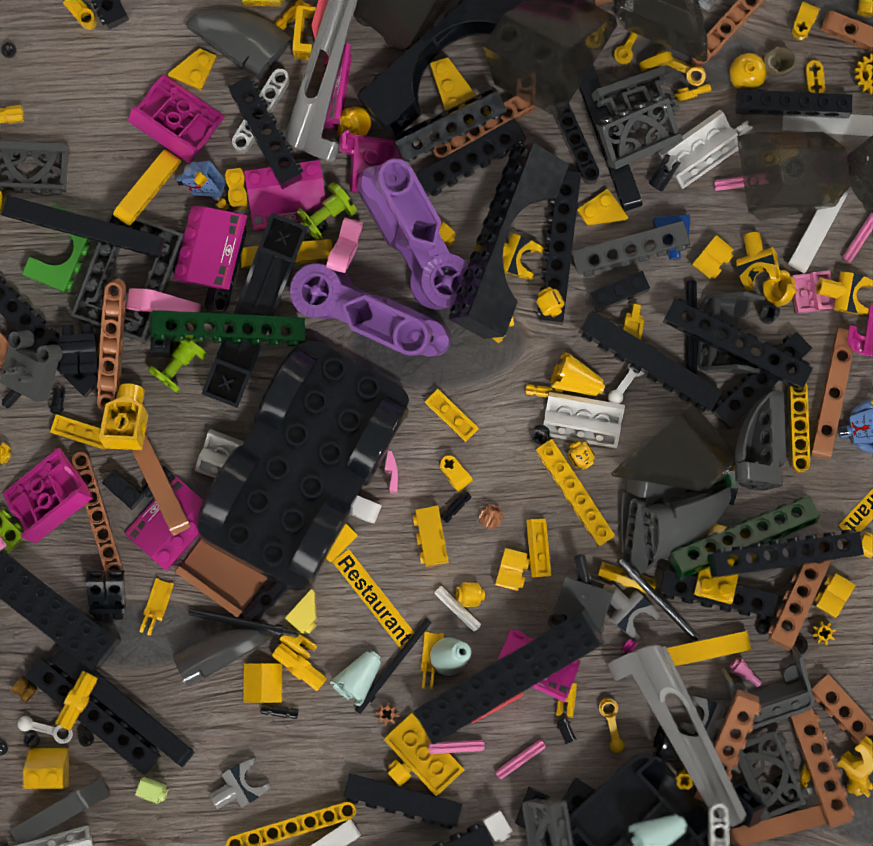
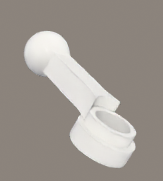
M628 363V374L619 387L608 394L609 402L620 404L623 401L624 391L634 377H640L644 373L642 371L639 373L635 372Z
M22 716L18 720V728L20 730L29 731L32 729L51 734L61 744L69 742L73 736V731L68 730V737L60 739L57 732L62 728L61 726L53 727L33 722L29 716Z

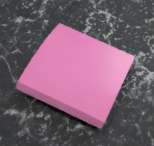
M830 270L791 276L795 278L797 289L793 296L795 314L834 308L835 298L816 294L815 291L819 278L832 280Z
M388 451L385 473L392 474L389 491L390 493L397 494V466L392 451Z

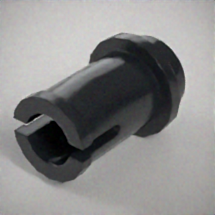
M60 389L53 390L52 403L49 406L51 413L61 414L64 411L63 402L66 391H61Z
M565 718L556 722L558 725L556 728H559L565 744L577 739L570 726L571 721Z

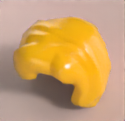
M352 106L341 111L340 124H337L338 136L340 137L346 130H349V133L353 135L367 136L371 128V117L367 109L360 106Z
M780 270L779 282L773 283L771 278L768 277L762 283L765 299L776 307L788 304L797 292L795 278L791 277L790 273L786 270Z

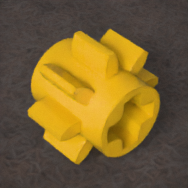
M4 442L0 445V463L3 466L12 457V454L9 452L12 448Z
M819 622L820 627H812L815 630V634L811 635V637L818 639L816 644L824 641V644L828 645L829 639L835 640L832 637V633L836 632V630H831V623L824 626L823 622ZM822 628L824 631L828 632V634L825 635V639L824 636L819 635V632H822Z

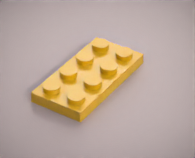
M715 524L708 532L707 537L714 532L721 533L727 527ZM740 534L742 538H747L746 534ZM723 541L725 545H731L729 541ZM706 548V551L712 553L713 549ZM733 558L727 560V561H728V564H729L730 566H733V564H734ZM710 568L702 570L698 574L694 595L732 604L739 574L711 578Z
M413 713L383 739L436 797L464 771V768L450 753H429L428 745L431 741Z

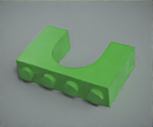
M52 205V206H51V207H53V208H57V209H60V210L67 211V210L62 209V208H60V207H57V206H55V205ZM69 234L72 237L74 249L71 257L65 263L49 265L29 257L22 275L25 278L67 294L68 290L71 291L74 287L75 280L73 279L75 274L79 273L83 263H81L83 256H86L89 252L90 245L88 244L90 240Z

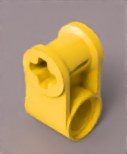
M804 1L802 2L791 32L796 40H804L808 36L820 8ZM800 27L804 28L802 32L799 31Z
M445 456L440 461L441 471L457 492L473 481L469 473L454 456ZM445 460L453 462L451 465L453 469L449 467L446 469L444 467L446 464Z

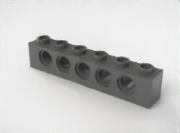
M684 221L575 250L572 253L577 273L583 275V277L594 275V272L598 270L607 272L613 270V266H629L631 261H647L653 255L662 257L668 255V251H684L687 249L686 246L691 244ZM668 235H672L674 238L670 245L664 243V239ZM653 240L655 242L654 248L647 250L646 243ZM631 245H635V254L628 255V247ZM616 250L618 257L615 260H610V252ZM598 255L600 258L599 263L592 265L591 258Z

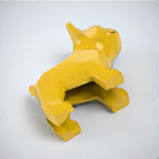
M865 736L860 740V744L855 747V750L860 752L862 756L857 758L847 751L841 756L836 765L843 768L849 778L846 787L848 793L856 796L865 794L869 797V789H873V782L869 780V774L873 772V742Z

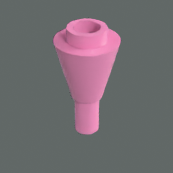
M742 657L739 659L735 658L730 663V673L749 680L756 687L761 685L762 681L753 674Z

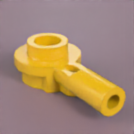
M633 29L625 45L615 50L614 58L619 64H628L632 60L633 52L631 48L639 34L638 30Z
M706 84L698 86L693 90H688V87L677 90V94H674V97H677V101L691 99L698 96V94L711 91V86Z

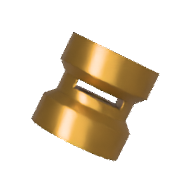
M23 676L10 691L18 694L20 700L26 703L38 689L34 685H30Z

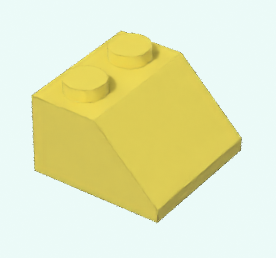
M312 589L286 617L302 634L306 632L310 634L317 626L315 624L317 621L316 593Z

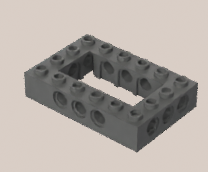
M111 208L106 222L157 235L165 239L161 256L155 259L152 270L148 272L149 278L144 288L165 293L180 253L184 235L140 218H136L128 226L113 216L115 210ZM98 242L71 314L74 319L101 328L102 308H99L121 248ZM134 310V320L125 316L124 337L146 344L149 336L150 312ZM109 323V328L116 331V325Z

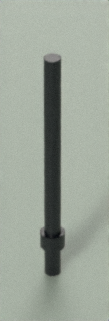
M623 557L617 560V563L626 571V575L631 580H634L694 642L700 638L639 575V571L634 566H631Z
M192 608L189 610V616L271 632L281 637L286 635L298 638L299 630L285 628V625H271Z
M427 618L424 619L368 691L362 705H357L354 710L361 714L367 705L374 701L377 692L430 626L431 621Z

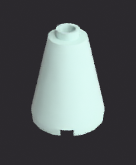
M451 637L443 638L432 647L430 654L431 663L438 673L445 676H455L465 669L471 655V649L466 643Z
M366 651L336 675L330 684H334L332 687L347 700L354 699L353 704L361 706L381 665L380 656L373 651Z
M672 815L633 824L629 827V833L633 832L634 837L631 838L634 846H669L685 833L687 826L682 817Z

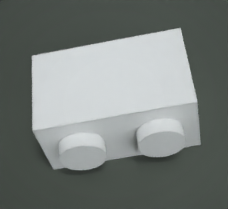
M500 810L483 819L495 841L500 840L502 842L510 837L509 833L512 830Z

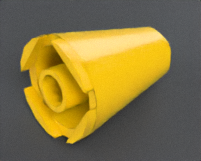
M564 352L560 359H563L560 364L557 363L553 370L550 387L591 396H597L598 393L602 394L605 388L604 379L570 353Z

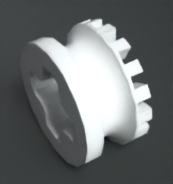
M748 120L734 129L738 132L740 138L753 129L752 126L748 125Z

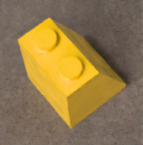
M69 748L29 749L23 768V789L69 787Z

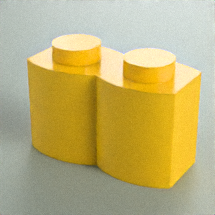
M241 168L228 169L225 179L229 188L228 200L233 211L245 210L248 208L249 200L245 190L246 180Z
M716 235L691 266L709 280L711 277L715 279L722 271L719 267L723 262L727 264L734 256L732 254L734 249Z
M505 548L496 586L514 591L523 588L525 577H522L524 569H528L530 558H527V553Z
M837 573L833 576H828L824 583L826 586L823 593L819 591L814 599L816 602L814 607L833 619L837 618L856 586Z

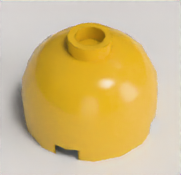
M753 53L741 54L732 62L729 69V78L734 87L739 90H757L763 85L767 76L763 59Z

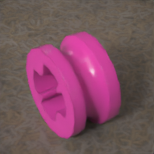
M630 637L620 650L625 651L626 654L631 653L638 642H633V638Z

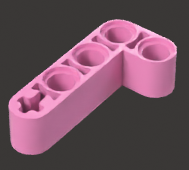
M344 217L339 238L329 255L326 268L346 273L355 256L363 222Z
M129 289L126 308L148 312L152 310L200 312L201 304L154 290Z

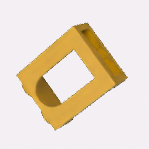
M303 3L301 6L297 5L292 49L294 59L309 60L313 49L312 44H302L305 18L313 19L316 7H313L311 4Z

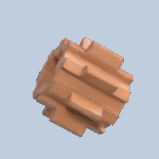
M488 504L481 510L478 516L480 518L479 522L488 529H495L496 526L499 527L504 517L502 515L503 510L494 504Z
M389 702L387 707H383L380 704L381 711L375 712V714L380 715L377 722L383 720L385 721V726H387L389 721L395 724L393 718L399 717L398 714H394V710L397 707L390 708ZM384 709L392 711L391 719H383Z

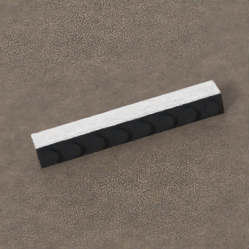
M594 311L589 312L578 331L582 334L581 338L587 342L593 341L598 344L597 347L606 353L607 351L613 353V357L622 363L626 361L630 364L631 369L638 373L642 371L647 374V379L655 383L656 381L663 384L662 388L671 393L673 391L676 392L681 400L687 403L689 401L694 403L695 408L703 413L705 411H712L723 392Z

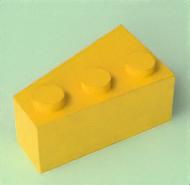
M449 58L430 63V70L444 111L476 96Z
M433 506L416 509V514L412 516L414 526L419 528L416 538L417 544H422L423 552L419 553L421 564L425 563V567L448 564L439 507Z

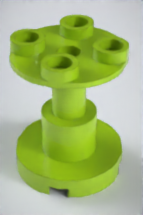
M335 181L328 186L332 195L322 202L323 207L309 217L301 208L296 211L300 217L298 219L302 225L308 226L311 231L310 234L315 240L323 238L316 226L329 216L334 218L343 210L349 216L357 212L354 204L350 206L349 196Z
M185 338V341H178L180 344L171 354L174 358L162 373L151 365L147 370L176 393L180 391V388L171 379L181 366H187L195 355L201 360H204L208 355L201 347Z

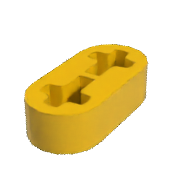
M664 52L640 62L641 73L674 62L672 52Z
M817 60L810 61L805 68L807 92L816 93L814 89H811L814 86V81H816L817 87H821L818 93H823L825 90L823 65ZM813 65H815V68H819L816 72V77H814L813 71L809 70Z

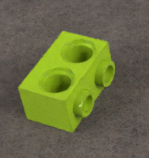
M2 509L0 511V518L2 519L0 536L7 545L4 549L11 553L23 540L21 534L24 532V529L17 522L13 524L9 520L11 516ZM10 531L16 533V538L13 541L7 539V534Z

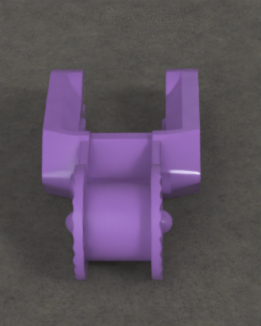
M391 159L385 161L382 165L364 169L357 179L359 195L388 246L399 250L410 268V288L415 300L428 309L450 308L455 302L457 289L461 286L463 273L467 269L468 264L459 256L450 254L439 234L441 220L412 168L401 159Z
M309 264L301 268L293 277L290 287L291 300L296 309L305 316L323 319L337 318L348 323L351 330L407 355L436 357L444 354L450 347L451 332L445 324L390 298L380 295L374 296L353 286L352 280L347 273L328 269L323 264Z

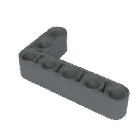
M101 778L68 795L10 831L18 845L32 841L111 795Z

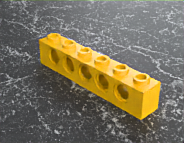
M553 439L535 450L536 454L597 547L614 538L615 534Z

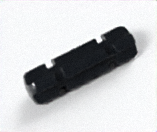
M466 490L463 491L460 497H457L447 508V511L440 515V518L445 523H448L452 516H455L465 505L464 503L468 502L472 496Z
M262 704L260 710L261 714H271V716L284 718L289 717L290 719H297L299 714L298 709H288V707L276 705L270 706L269 704Z

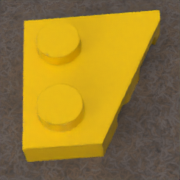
M199 48L170 71L168 77L202 91L217 56Z
M606 189L577 209V213L587 226L627 221L629 219L609 189Z

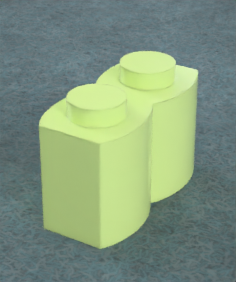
M142 777L135 796L158 804L165 801L169 790L166 789L167 785Z

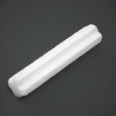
M442 586L434 592L472 631L475 632L481 626L480 622L462 607L459 602H456V599Z

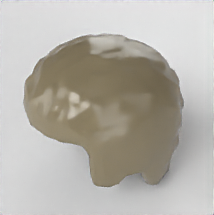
M777 46L765 54L763 62L771 76L782 77L792 72L796 65V56L790 48Z

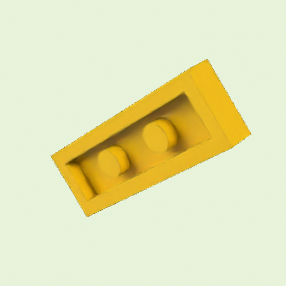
M439 389L424 402L465 443L479 430Z
M57 414L55 415L50 433L106 450L99 439L101 428Z
M546 519L526 520L532 578L551 576Z
M602 561L598 576H601L604 580H613L619 582L622 586H631L646 593L634 580H631L626 575L623 568ZM639 574L655 590L657 579Z

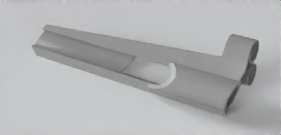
M328 0L285 132V141L290 145L330 162H335L339 144L334 143L335 140L322 137L357 0ZM320 49H322L329 56V61L318 95L308 98L305 94Z
M659 645L644 647L607 664L615 682L624 677L626 679L630 678L633 675L708 808L710 809L714 804H722L728 809L729 826L734 827L741 823L746 813L667 648ZM668 693H673L680 697L699 736L692 737L679 732L665 703V696ZM720 807L714 809L713 814L715 818L720 819L723 816V810Z

